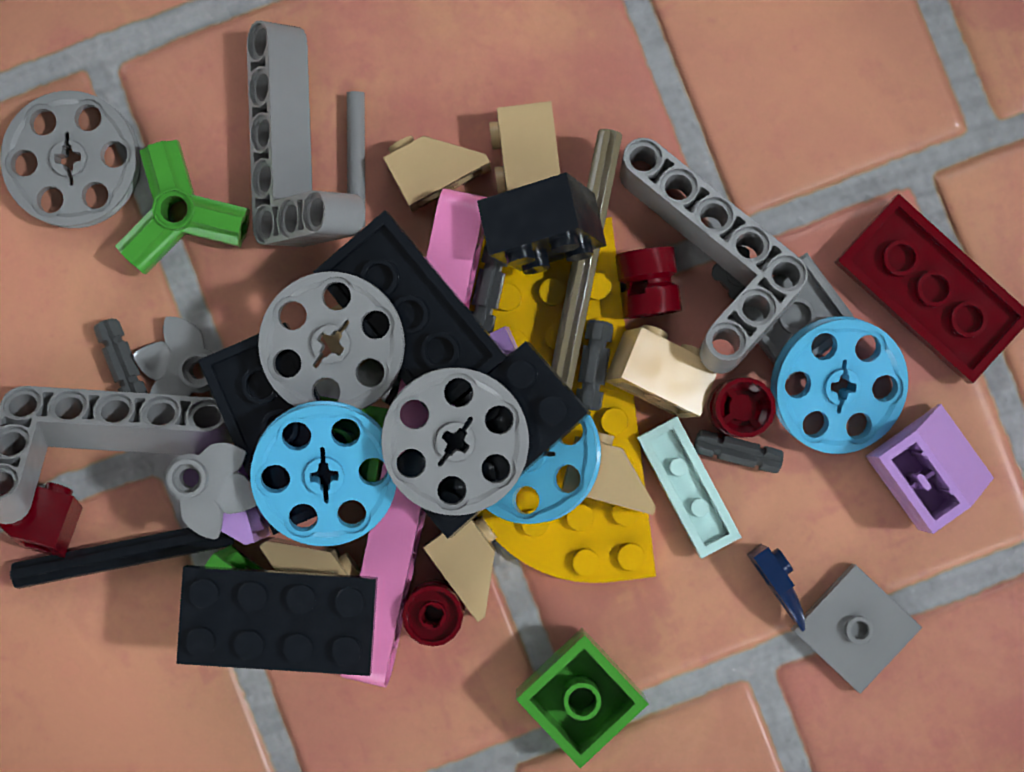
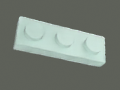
M678 416L636 437L701 559L742 538Z

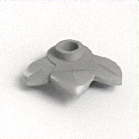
M171 316L166 317L163 325L165 342L160 341L149 344L133 354V358L142 372L156 381L151 388L150 394L191 396L194 392L204 393L210 391L211 389L206 378L197 379L193 374V368L199 363L198 360L213 354L212 351L205 349L201 330L185 319Z
M215 443L211 444L199 455L184 454L178 456L169 464L165 473V483L168 491L173 497L180 500L182 520L190 529L205 538H219L224 513L244 512L257 506L250 480L237 472L242 467L246 451L234 444ZM189 468L195 470L199 476L198 483L194 487L186 485L183 480L184 472Z

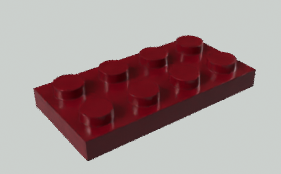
M897 194L834 262L967 384L974 383L1024 328V306L900 194Z

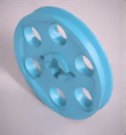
M833 316L808 324L788 340L774 364L770 390L775 398L776 415L783 427L793 437L806 446L820 452L846 454L859 451L877 442L895 424L902 412L907 397L908 371L900 348L885 331L861 319ZM828 333L832 338V349L824 357H815L811 349L813 340L819 334ZM871 335L875 339L876 349L869 358L859 359L855 352V346L861 337ZM794 372H803L807 382L804 390L797 395H789L785 390L786 379ZM889 375L893 385L891 392L884 398L876 399L872 392L874 382L881 376ZM841 376V378L848 381L847 388H841L837 393L831 390V384L839 382ZM820 411L824 418L822 428L815 434H806L803 430L805 417L811 412ZM863 413L867 420L864 431L859 435L849 436L846 430L847 421L852 415Z
M337 401L307 402L295 406L278 416L260 437L251 463L250 482L252 493L265 519L284 536L312 546L341 545L358 539L373 529L387 513L396 491V485L393 483L388 471L384 478L377 482H368L359 473V467L366 459L378 458L384 462L381 447L382 427L364 411ZM340 419H350L356 422L360 428L358 438L351 443L344 444L338 442L333 437L331 431L335 422ZM293 422L303 423L311 432L310 441L301 447H293L284 440V428ZM321 447L325 449V462L328 463L329 470L338 471V474L331 476L330 484H328L329 499L327 500L324 498V485L321 484L320 477L311 476V473L318 471L319 463H321ZM272 465L282 466L288 471L290 481L283 488L271 489L263 482L262 472L264 469ZM349 500L360 502L366 510L364 518L355 524L344 522L338 515L340 505ZM298 504L310 505L317 512V520L309 527L296 526L291 521L289 515L292 508Z
M591 415L581 422L583 433L581 439L576 444L567 445L562 440L549 450V452H555V456H543L519 477L517 483L501 500L486 509L497 517L521 524L552 521L574 510L591 491L600 468V438ZM565 465L574 466L580 474L579 486L570 493L563 491L557 484V473ZM525 486L532 487L539 495L538 507L530 514L522 512L516 504L517 493Z

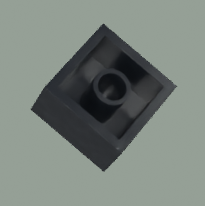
M567 172L477 201L489 256L507 264L509 267L523 271V274L544 272L550 269L551 262L564 258L569 262L584 260L594 255V249L607 246L595 193Z

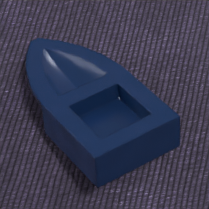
M761 544L749 552L747 556L788 615L803 632L806 629L803 609L793 588L795 585L788 576L793 571V568L778 548L771 552L769 547Z

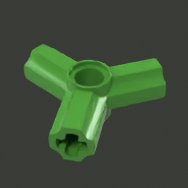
M178 140L160 141L139 150L153 197V205L149 212L115 245L132 265L143 274H147L186 234L241 247L249 226L250 209L196 196ZM178 201H185L188 209L186 216L183 220L172 223L169 218L171 206Z

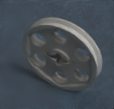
M58 91L33 100L14 117L3 138L0 165L9 193L27 213L54 226L83 228L107 220L126 204L135 190L139 179L141 155L138 140L132 127L124 116L110 104L88 93ZM90 107L98 108L101 113L99 126L92 131L82 130L78 121L81 112ZM43 112H52L56 117L55 129L48 135H38L34 129L36 117ZM113 144H123L127 150L125 163L116 168L109 167L104 159L105 151ZM70 149L81 156V161L73 164L72 171H70L69 167L61 164V159L69 156ZM32 152L37 158V168L31 175L20 176L16 172V160L22 153ZM95 184H102L108 190V200L100 208H90L86 202L87 190ZM49 189H59L63 194V205L56 212H45L41 206L42 195Z
M329 271L302 277L285 287L274 298L260 326L258 347L261 365L268 381L274 390L294 407L307 402L317 401L314 397L316 383L323 378H330L336 381L340 387V396L337 402L349 404L363 410L378 401L396 380L404 358L405 339L400 317L393 304L383 292L357 276ZM333 283H343L350 290V302L342 310H332L324 301L325 290ZM290 302L302 304L307 313L304 325L295 330L286 328L280 319L282 308ZM373 311H380L386 314L390 323L387 334L379 339L368 337L362 326L366 315ZM349 321V325L341 333L342 337L339 341L340 345L344 347L343 352L340 355L333 352L321 360V363L316 368L315 364L322 357V351L325 348L324 343L320 341L321 337L324 334L329 336L335 335ZM287 349L295 351L301 358V369L295 376L289 378L280 375L275 366L278 354ZM369 358L378 360L384 368L383 380L374 387L362 384L357 375L359 365Z
M443 368L428 372L414 379L395 397L384 419L381 447L389 476L400 492L410 501L434 513L466 515L479 512L497 503L517 483L528 456L529 434L526 419L520 405L501 383L475 370ZM455 378H462L470 383L472 397L467 404L456 407L447 402L444 390L449 381ZM410 400H419L428 408V419L418 428L406 426L400 418L402 406ZM498 405L507 407L513 418L510 428L499 434L489 431L485 424V415L488 410ZM472 417V420L464 429L466 432L463 440L468 444L467 448L463 452L459 449L453 450L451 454L448 453L443 463L438 465V462L446 453L444 450L447 443L442 438L443 434L446 431L450 433L457 432L459 428L462 429L467 419ZM407 449H416L425 458L424 469L413 477L400 473L396 465L400 453ZM493 454L504 456L509 463L507 476L498 482H491L482 474L483 461ZM448 476L459 477L465 483V494L456 503H446L438 496V485L442 479Z

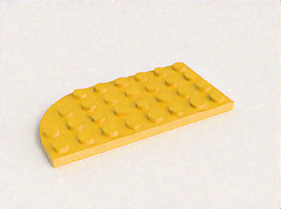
M608 217L605 220L603 232L607 246L601 247L599 251L572 391L575 395L577 388H582V382H578L583 345L588 346L589 339H584L588 321L600 320L613 324L612 342H607L606 348L610 349L607 372L623 332L626 331L620 296V281H618L615 258L616 248L612 217ZM485 235L481 249L479 264L477 268L475 283L473 287L471 302L469 306L470 311H474L475 305H472L471 303L478 276L479 268L484 269L485 263L481 262L483 249L486 245ZM566 258L551 262L550 269L537 274H523V271L513 267H503L502 273H505L506 276L498 310L493 309L492 315L496 316L493 332L504 326L509 327L518 347L525 341L530 342L551 366L572 262L567 261ZM605 382V386L600 385L599 391L604 392L602 407L597 411L589 410L591 412L590 415L598 432L614 436L612 446L623 448L645 486L640 443L636 438L639 436L634 395ZM581 423L562 439L564 443L573 445L575 436L582 437L583 428ZM567 465L563 466L556 476L557 484L560 488L563 484ZM525 486L517 493L516 504L522 512L530 514L538 507L539 495L532 487ZM586 497L568 514L543 523H514L497 517L487 509L482 510L477 515L485 519L497 536L495 540L511 555L524 564L556 578L574 582L605 583L656 577L649 514Z

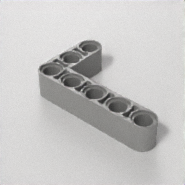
M256 21L252 24L247 37L252 221L255 239L262 245L305 247L355 236L361 231L365 221V206L362 198L358 194L312 190L308 45L306 34L300 27Z
M649 138L634 139L626 146L620 168V180L623 186L746 287L711 325L700 347L699 355L701 362L708 370L720 374L730 372L739 365L794 303L808 279L806 264L660 144ZM643 161L649 164L652 169L639 171L631 164ZM678 189L687 198L675 200L669 197L666 191ZM712 217L718 220L722 227L718 229L708 228L702 223L701 219ZM742 245L749 246L756 252L757 257L745 258L737 251L736 247ZM780 274L788 277L793 287L783 288L777 285L772 276ZM743 308H757L763 314L764 320L752 321L748 319L743 312ZM718 339L726 340L733 346L735 353L723 355L715 350L712 342Z
M20 386L10 390L4 395L0 403V495L4 494L0 496V523L12 524L20 521L28 514L48 447L199 455L211 444H232L233 440L215 399L211 397Z

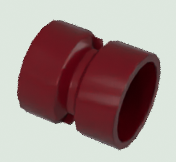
M674 247L638 249L615 256L618 281L626 284V289L620 294L624 319L645 318L682 311L679 285L671 282V277L677 273Z
M749 377L731 379L719 384L710 394L707 410L712 425L720 433L731 437L744 438L757 436L772 424L776 413V405L771 390L761 381Z
M440 579L424 581L415 587L404 604L402 614L404 628L409 636L421 645L431 647L444 645L452 640L460 630L465 605L448 581Z

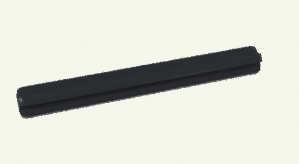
M188 527L66 552L65 558L49 555L15 562L11 565L10 579L15 588L21 589L229 547L234 544V538L223 532L220 533L217 539L205 538Z

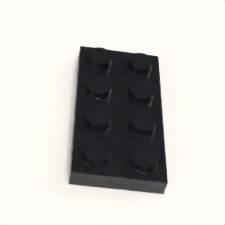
M384 210L313 271V273L342 272L357 276L377 287L390 300L400 317L404 331L405 351L398 376L406 385L423 374L443 368H466L487 375L508 357L388 211ZM333 283L328 286L327 290L342 308H345L351 299L349 288L343 283ZM373 311L366 315L362 326L368 337L379 339L387 334L390 323L386 314L380 311ZM455 378L449 381L444 390L447 402L452 405L472 388L470 383L462 378ZM421 402L422 405H423V406L427 409V411H428L427 406H426L423 402Z
M282 323L286 328L290 329L288 323ZM259 334L198 360L234 445L246 451L243 466L249 480L255 448L263 432L278 416L294 407L274 390L264 373L259 356ZM283 350L276 357V370L284 377L295 376L301 369L300 356L293 350ZM315 386L314 397L317 401H322ZM293 422L284 428L283 437L289 445L301 447L310 441L311 432L305 424ZM332 426V435L339 442L335 430ZM321 447V463H319L318 471L311 473V476L320 477L321 484L324 485V498L327 500L329 499L328 484H330L331 476L338 474V471L329 470L328 463L325 462V449ZM279 465L268 466L262 472L263 482L271 489L283 488L290 481L288 471ZM298 504L292 508L289 515L291 521L297 525L316 517L317 512L310 505ZM268 522V524H269V526H270V529H271L273 535L279 533V531H277V530Z
M525 341L488 375L501 383L514 396L526 419L529 449L521 476L591 414L530 342ZM472 390L455 406L467 404L472 397ZM494 406L485 415L486 427L493 433H503L512 424V414L505 406ZM469 417L462 429L459 428L457 432L450 433L446 431L443 434L442 438L447 443L444 450L446 453L440 459L438 465H441L448 453L451 454L453 450L459 449L463 452L467 448L468 444L463 440L466 432L464 429L468 426L472 417ZM407 449L397 458V468L405 476H416L425 467V458L416 449ZM493 454L483 461L482 474L487 480L498 482L507 476L509 463L504 456ZM448 476L442 479L437 489L438 496L446 503L460 501L466 491L463 480L455 476ZM422 508L447 539L455 536L481 512L466 515H443Z
M186 565L183 567L176 664L370 676L372 673L378 577Z

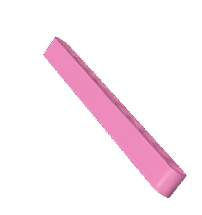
M444 188L438 200L426 258L469 309L484 240V231L477 201L487 197ZM402 379L400 381L398 394L406 386ZM410 400L402 406L400 418L406 426L418 428L427 421L428 411L419 400ZM384 462L380 480L384 478V476L387 473V469ZM397 487L387 513L369 531L360 576L378 577L372 673L370 676L340 674L343 678L384 688L389 683L403 624L404 604L409 595L426 512L420 506L410 501Z

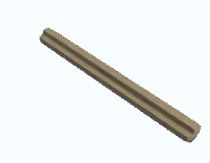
M600 129L598 131L587 188L595 193L603 230L622 140V134L611 129ZM600 248L594 249V255L590 258L574 261L571 264L551 364L553 370L571 390Z

